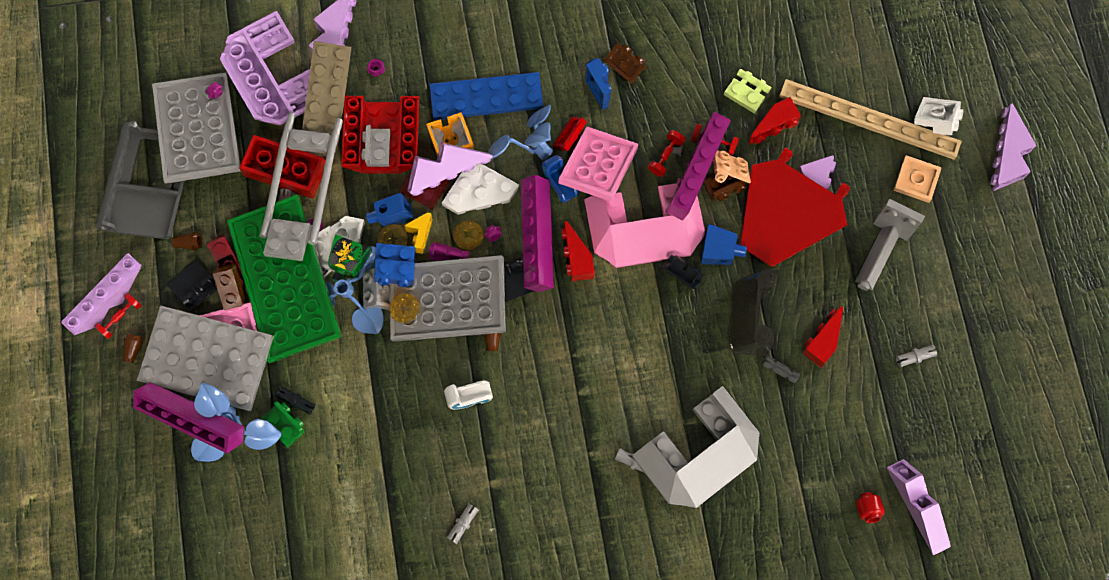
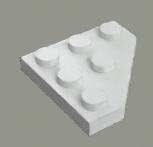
M479 163L471 171H462L443 200L442 206L459 215L474 209L480 210L499 203H509L518 190L519 184Z
M345 216L331 227L328 226L318 233L315 249L322 269L334 271L330 269L328 259L335 234L360 243L365 225L364 219Z

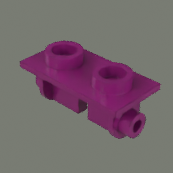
M433 242L429 248L428 260L436 262L468 259L470 252Z

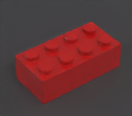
M253 135L239 167L243 176L271 185L280 143ZM287 147L278 188L289 189L293 193L314 199L322 180L325 159L305 151L293 150Z

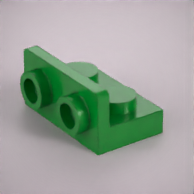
M276 401L274 402L275 406L261 419L268 421L281 432L279 439L289 448L305 433L302 428L304 424L297 416L294 419L289 414L291 410L284 402L280 405Z

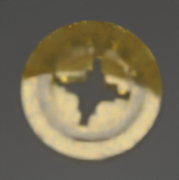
M472 220L457 224L453 231L454 241L462 249H475L483 241L482 228L479 223L477 224ZM473 230L471 233L473 238H464V231L470 232Z
M390 224L380 230L377 238L378 243L392 244L388 240L391 239V233H393L395 238H398V240H395L394 245L407 246L408 235L403 227Z
M401 293L392 299L389 312L395 321L409 323L411 320H415L417 314L420 313V304L414 295ZM407 304V306L411 310L405 311V313H403V310H401L399 307H405Z

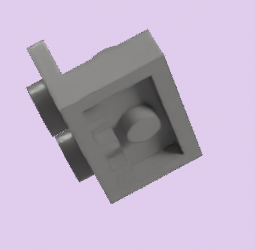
M366 125V131H363L365 149H362V160H365L367 167H389L390 129H371L370 125Z
M374 268L363 272L364 308L377 307L390 310V283L389 285H379L378 282H373Z

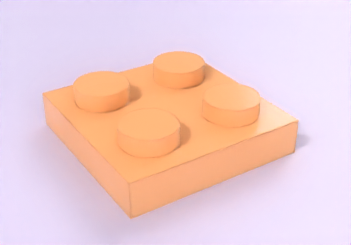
M906 155L893 191L930 203L941 167Z

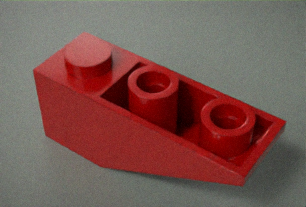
M791 97L773 105L750 136L749 145L761 143L766 137L770 135L776 136L787 127L791 129L798 124L801 114Z
M567 221L564 222L561 234L562 240L566 239L567 245L564 246V256L569 259V264H566L567 276L571 275V281L594 279L595 271L592 254Z
M842 306L838 310L833 309L827 316L829 319L827 324L822 323L815 331L818 334L815 339L810 337L804 345L806 350L803 354L821 368L837 349L843 313Z

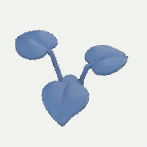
M549 104L539 109L529 118L527 126L529 128L534 126L535 130L525 140V145L513 138H509L508 135L502 136L488 150V153L493 155L491 159L503 153L509 143H515L530 151L531 154L536 153L541 160L547 159L553 152L546 143V141L551 140V125L549 122L543 123L540 126L538 124L545 121L548 117L551 105Z
M370 246L369 248L372 253L358 273V277L347 279V281L339 280L334 286L326 280L325 282L333 308L336 303L334 297L337 295L344 298L349 297L360 308L353 313V326L362 333L378 334L384 322L382 309L377 307L365 309L352 296L354 289L351 283L360 280L363 277V272L373 269L375 266L376 248Z
M202 382L194 402L196 411L205 417H213L217 414V416H223L242 425L239 416H236V408L230 406L228 397L216 387ZM256 419L248 423L243 435H246L245 444L248 447L261 450L275 444L281 437V432L268 421ZM196 438L192 442L191 453L197 461H215L224 455L223 451Z

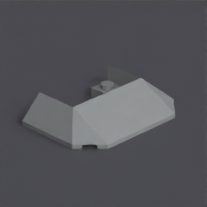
M723 386L692 409L716 439V442L688 463L664 431L632 455L668 504L697 508L757 461L759 431Z

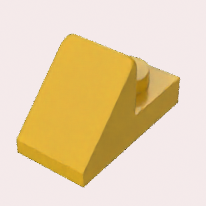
M426 213L404 226L406 232L417 234L414 235L412 246H415L416 253H424L433 220L431 213Z

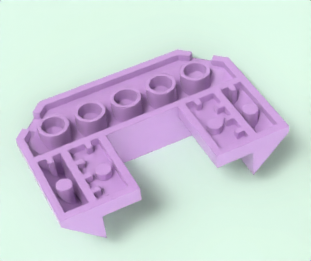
M277 11L229 35L220 61L254 119L282 125L286 122L288 113H294L295 117L304 113L310 69L278 86L263 59L295 43Z

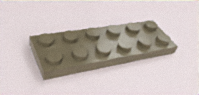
M314 41L302 130L332 135L336 118L342 119L351 47ZM339 139L337 142L334 158H337ZM305 151V152H308V153H311V154H314V155H317V156H322V157H326V155H327V152H326V154H325V153H317V152Z

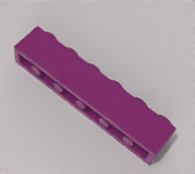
M716 112L711 115L666 213L682 221L689 214L728 128L730 119Z
M533 175L521 179L524 288L542 292L554 288L550 181Z
M151 382L134 391V409L216 449L229 453L243 443L244 426L228 418L217 416V414L213 417L202 416L196 411L194 402Z

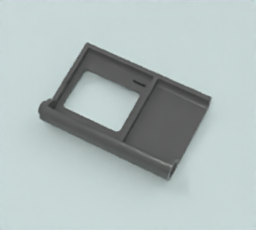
M127 121L123 123L95 227L106 232L170 239L185 181L167 183L164 188L130 183L141 141L143 139L159 141L158 130L141 128L137 122Z

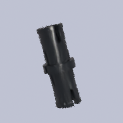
M283 386L279 387L280 392L277 391L275 397L289 403L292 408L296 407L308 415L312 414L311 409L314 410L316 404L302 398L299 393L295 394Z

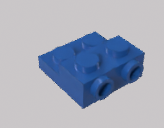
M594 58L586 64L585 81L601 109L604 110L609 107L611 99L610 92L612 90L607 82L609 70L605 63L602 64L600 59Z
M376 243L373 282H378L379 285L397 284L400 287L412 285L414 281L415 246Z

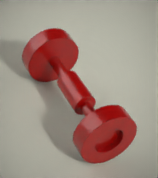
M696 125L691 139L692 142L696 143L698 137L701 136L702 125ZM734 136L732 143L722 140L720 144L730 146L728 154L733 155L739 138Z
M670 130L667 134V138L671 143L669 146H666L660 156L661 160L659 163L651 161L647 167L656 176L663 177L665 175L666 169L662 164L664 161H667L673 151V145L682 146L685 142V137L675 130Z
M129 293L124 296L129 303L122 310L119 309L105 327L99 322L94 326L107 339L113 336L107 329L114 322L117 323L126 314L125 311L131 305L137 310L142 306Z

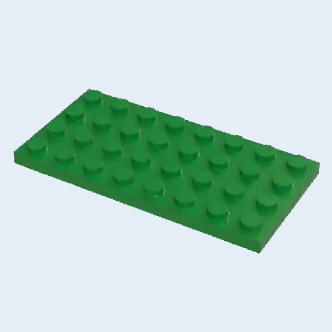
M297 194L275 202L272 219L308 223L300 196ZM264 206L229 219L227 222L258 331L274 336L267 357V362L273 363L342 338L315 245L307 243L303 261L264 256L263 251L267 238L259 236L267 207Z

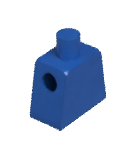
M402 193L374 202L375 211L366 213L369 224L379 222L383 227L399 225L414 220L411 205Z
M708 224L700 264L731 265L734 255L745 257L747 246L736 244L738 236L736 233Z

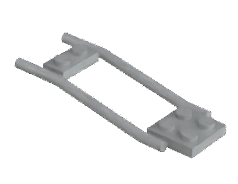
M290 112L288 113L280 141L265 217L259 236L267 238L263 251L264 256L303 261L307 243L315 245L317 241L334 154L343 120L336 118L332 135H329V133L292 129L296 115ZM287 147L293 150L325 154L327 152L313 225L272 219Z

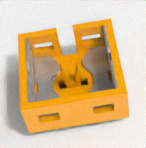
M462 112L447 117L448 126L443 127L441 119L426 124L437 157L441 142L474 150V145Z

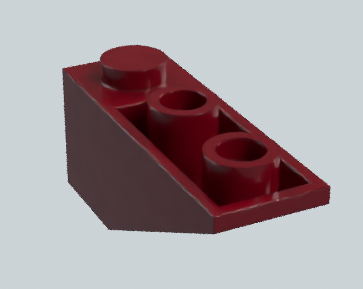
M225 234L207 241V246L219 268L236 264L243 290H246L239 261Z

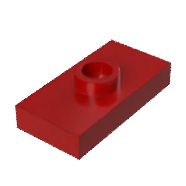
M571 117L553 144V147L556 150L568 151L578 139L587 121L584 118Z

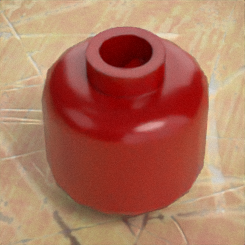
M872 492L861 494L860 498L856 501L859 518L866 521V523H876L885 514L881 497L872 494Z

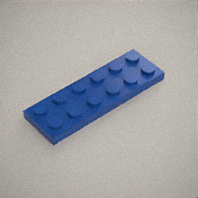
M539 72L430 84L434 120L447 119V117L461 112L463 117L543 108Z

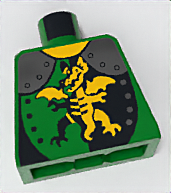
M335 234L328 259L330 269L335 271L331 280L334 282L344 280L346 275L355 278L372 253L370 248Z

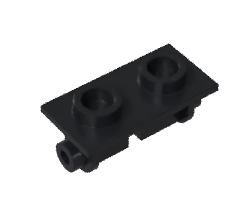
M671 255L667 260L668 262L662 267L670 276L676 277L685 286L695 289L703 278L701 271L689 265L687 270L684 269L687 262L677 255Z

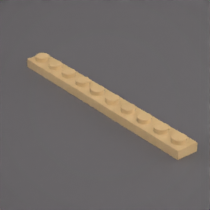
M787 79L779 98L784 100L791 97L795 104L953 160L957 157L962 142Z

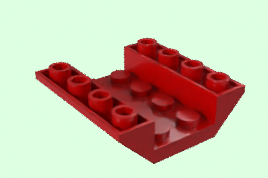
M345 96L341 166L363 174H401L411 170L414 158L418 156L419 96H401L400 102H365L364 96ZM366 125H370L371 129H390L389 167H367L365 160H362V149H365L363 131H366Z

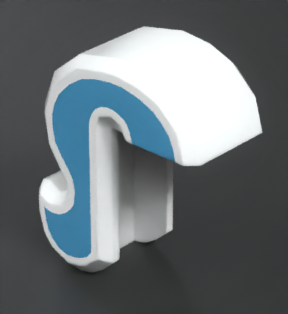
M486 380L458 388L453 384L444 390L447 406L453 410L467 408L477 403L483 404L491 401L493 398L490 384Z

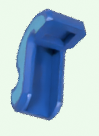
M555 155L542 163L545 178L550 181V186L555 190L558 199L562 203L578 195V190L559 184V177L564 170L563 159L560 156Z

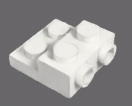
M923 97L915 116L914 124L933 127V133L952 135L953 131H958L959 120H962L963 109H960L961 102Z

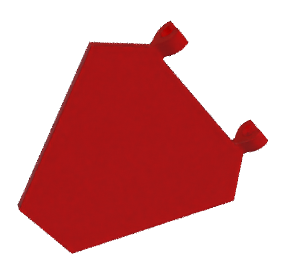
M786 147L779 159L752 165L751 182L749 184L741 245L747 246V252L771 267L847 226L842 199L850 191V186L842 183L836 194L827 190L785 164L793 155L792 151Z

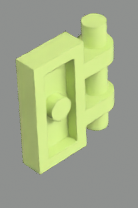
M740 69L737 75L743 79L738 81L734 78L725 90L724 96L755 114L765 99V96L760 94V92L764 91L768 94L772 87L767 85L766 81L762 79L760 81L752 76L751 72H745ZM747 82L756 86V89L753 90L746 85Z

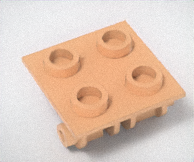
M717 150L713 160L716 181L722 183L729 175L747 183L751 182L748 162L743 158L731 156L725 151Z

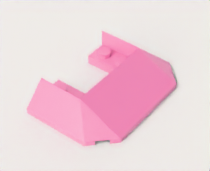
M678 178L676 184L658 186L663 217L628 223L621 192L615 194L612 202L594 195L584 199L594 253L610 262L615 268L668 260L671 255H677L679 258L691 256L705 236L698 196L689 214L683 221L666 213L681 180Z

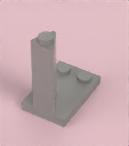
M891 199L888 200L873 223L880 227L881 230L855 280L860 289L865 291L873 290L898 237L908 241L922 223L924 215Z

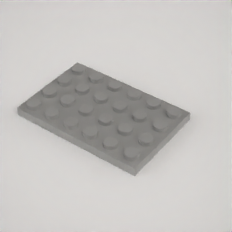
M227 73L152 84L165 184L241 172L239 169L240 158ZM217 82L219 85H222L223 93L219 98H208L209 95L206 93V90L211 84Z
M502 255L415 263L412 285L400 287L397 284L390 283V338L393 342L506 332L504 257Z
M160 306L137 381L143 383L151 382L162 388L195 397L201 383H207L222 391L228 397L230 406L251 411L274 336Z

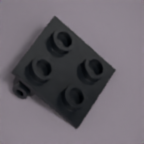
M521 257L504 263L505 302L534 292L524 288V266Z
M197 260L166 284L191 312L217 290L214 278Z

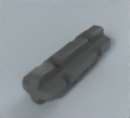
M770 356L766 357L763 362L764 367L772 368L773 372L784 378L788 377V380L793 383L797 382L800 373L795 370L791 371V368L779 361L775 362V359Z

